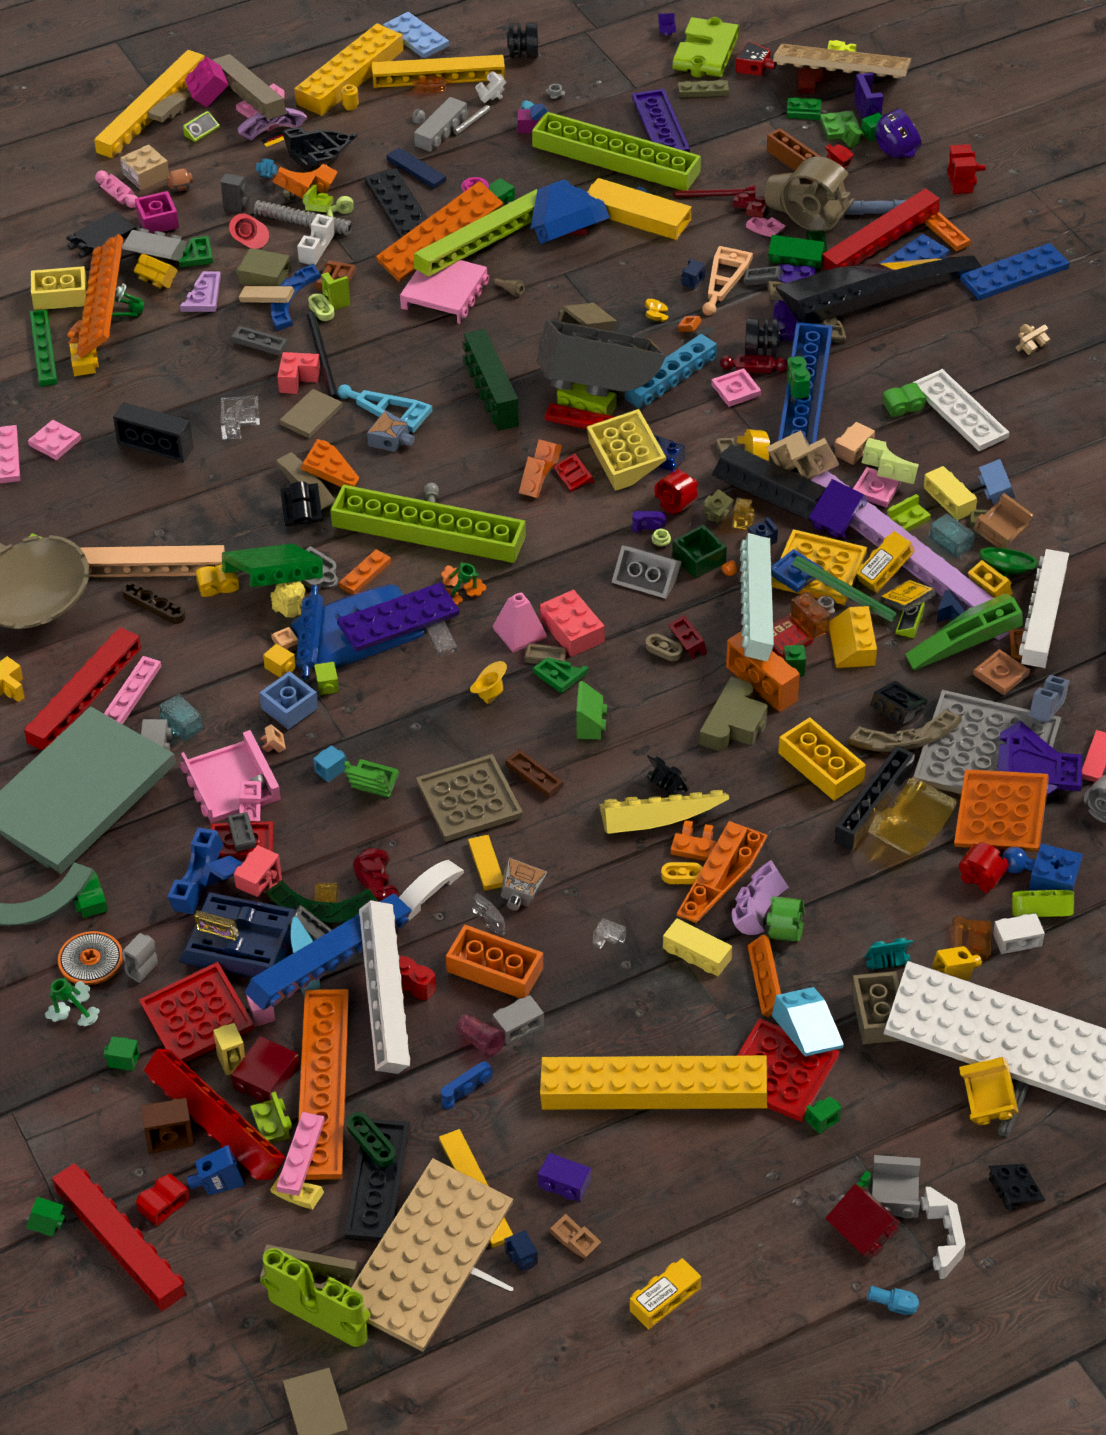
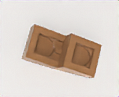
M567 1214L560 1218L549 1230V1233L559 1242L583 1258L588 1257L601 1244V1241L585 1226L580 1228Z

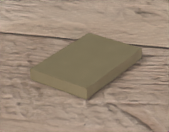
M312 389L280 419V425L310 439L343 407V404L337 399Z
M330 1368L283 1380L298 1435L349 1434Z

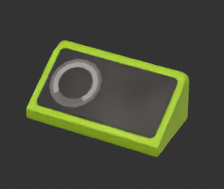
M206 111L184 124L183 132L184 136L193 142H197L220 128V125Z
M925 602L905 605L895 634L915 638L924 612Z

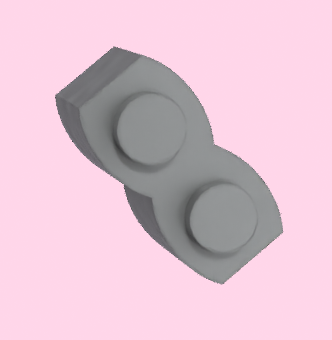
M139 933L122 951L126 974L139 983L158 965L155 941L149 935Z

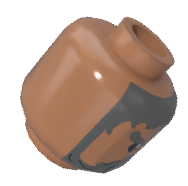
M185 168L170 171L169 176H167L169 189L176 193L189 190L190 183H193L192 174L188 173Z

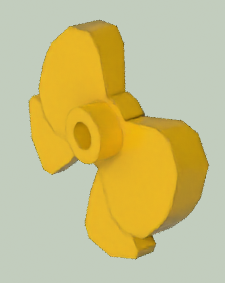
M647 299L645 301V306L649 309L645 314L647 318L654 321H667L669 316L660 313L668 311L665 304L655 299Z

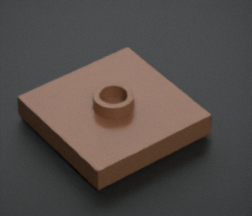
M1000 649L973 670L974 676L1002 695L1008 693L1030 674V669Z

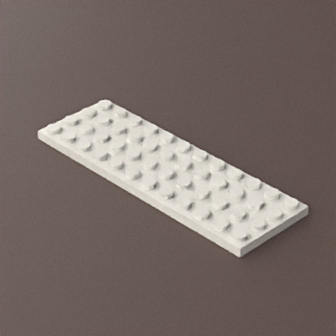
M907 961L883 1034L969 1064L1004 1057L1008 1061L1011 1078L1106 1111L1105 1028Z

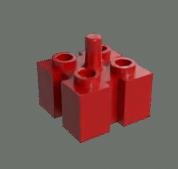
M970 144L950 145L947 175L949 181H951L952 193H973L974 186L977 185L975 173L985 171L986 165H978V162H975V151H972Z

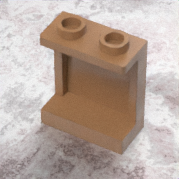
M1003 493L996 505L985 515L981 514L977 518L973 530L994 546L1007 548L1029 527L1034 515Z

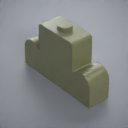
M732 676L730 677L700 730L699 745L722 751L727 749L730 739L748 745L754 744L758 734L763 732L766 726L767 704L753 700V686L751 683Z

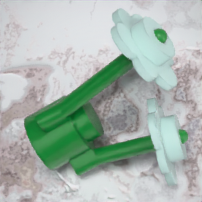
M122 283L121 287L118 286L116 288L114 301L128 304V310L131 312L112 313V317H137V314L142 315L144 301L141 298L125 293L126 285Z
M66 978L57 979L51 984L50 989L52 992L49 993V996L52 999L53 1005L49 1006L48 1011L45 1013L47 1019H52L53 1022L68 1018L70 1007L66 1006L64 1002H58V999L74 1003L83 1013L78 1021L79 1026L83 1025L86 1027L92 1025L97 1020V1014L100 1012L98 1008L91 1007L86 1010L81 1005L82 1002H86L89 999L90 995L88 992L90 987L79 981L74 987Z

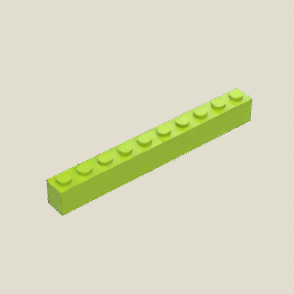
M537 189L415 252L414 269L429 277L531 223Z

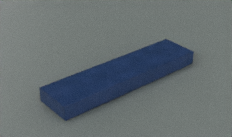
M399 147L386 155L388 161L434 189L446 181L445 175Z

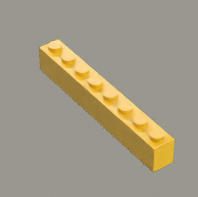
M503 55L372 62L374 88L489 81L487 76L492 71L498 75L501 74L505 80Z

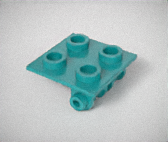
M899 938L893 940V943L885 944V941L873 943L864 955V959L869 958V960H866L867 968L872 970L888 968L887 956L891 967H894V961L895 966H903L907 964V961L911 962L910 955L905 952L909 949L913 940L906 941V938Z

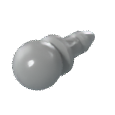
M428 483L424 487L425 499L434 503L438 499L439 488L435 483Z

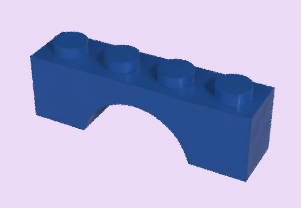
M199 827L190 844L191 859L188 870L181 880H174L167 896L174 911L194 913L205 888L204 885L199 883L204 866L217 860L223 847L221 838L216 830Z

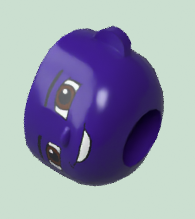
M899 108L893 110L888 114H884L877 122L875 136L879 146L888 156L896 159L916 156V151L922 147V141L917 129L904 111Z

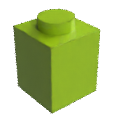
M334 662L315 664V677L319 695L338 693V678Z

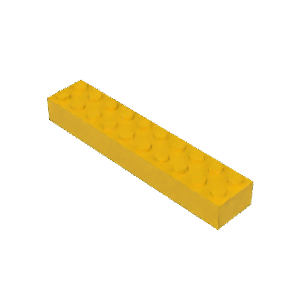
M766 1055L542 1057L540 1086L542 1110L767 1108Z

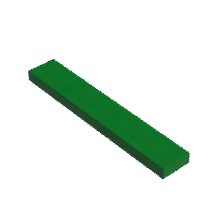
M47 309L29 311L39 386L56 385L58 382Z

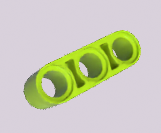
M1070 890L1013 892L1012 915L1015 917L1035 913L1038 917L1073 915L1074 892Z

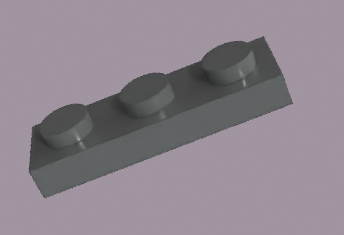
M239 326L231 336L234 343L278 356L288 346V339Z

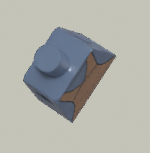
M386 411L382 413L367 432L369 447L392 452L398 451L403 444L412 446L415 440V436L409 434L408 423Z

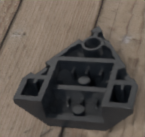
M298 127L282 130L289 156L304 170L309 172L318 169L322 164L327 165L358 136V133L347 135L341 134L338 131L314 129L313 132H307L303 128Z

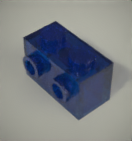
M653 434L666 456V461L658 467L671 472L675 471L685 459V445Z

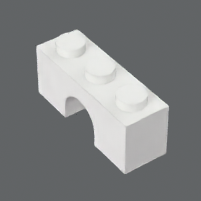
M316 215L311 223V235H304L297 246L300 263L308 265L317 264L335 235L333 217Z

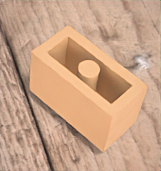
M855 422L846 429L841 437L836 439L834 443L835 456L854 465L863 456L867 439H874L875 430Z

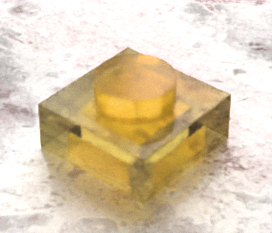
M315 884V901L338 902V884Z

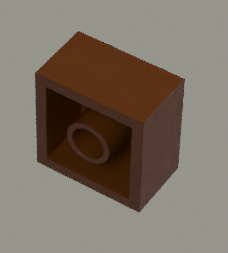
M186 1098L141 1106L149 1154L194 1146Z

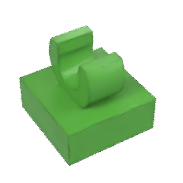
M847 124L841 139L849 148H855L858 143H861L859 138L864 133L860 129H856L853 124Z

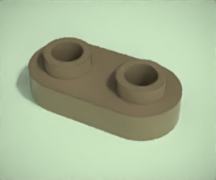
M651 634L646 638V649L650 653L669 661H677L682 657L683 647L680 643L660 634Z

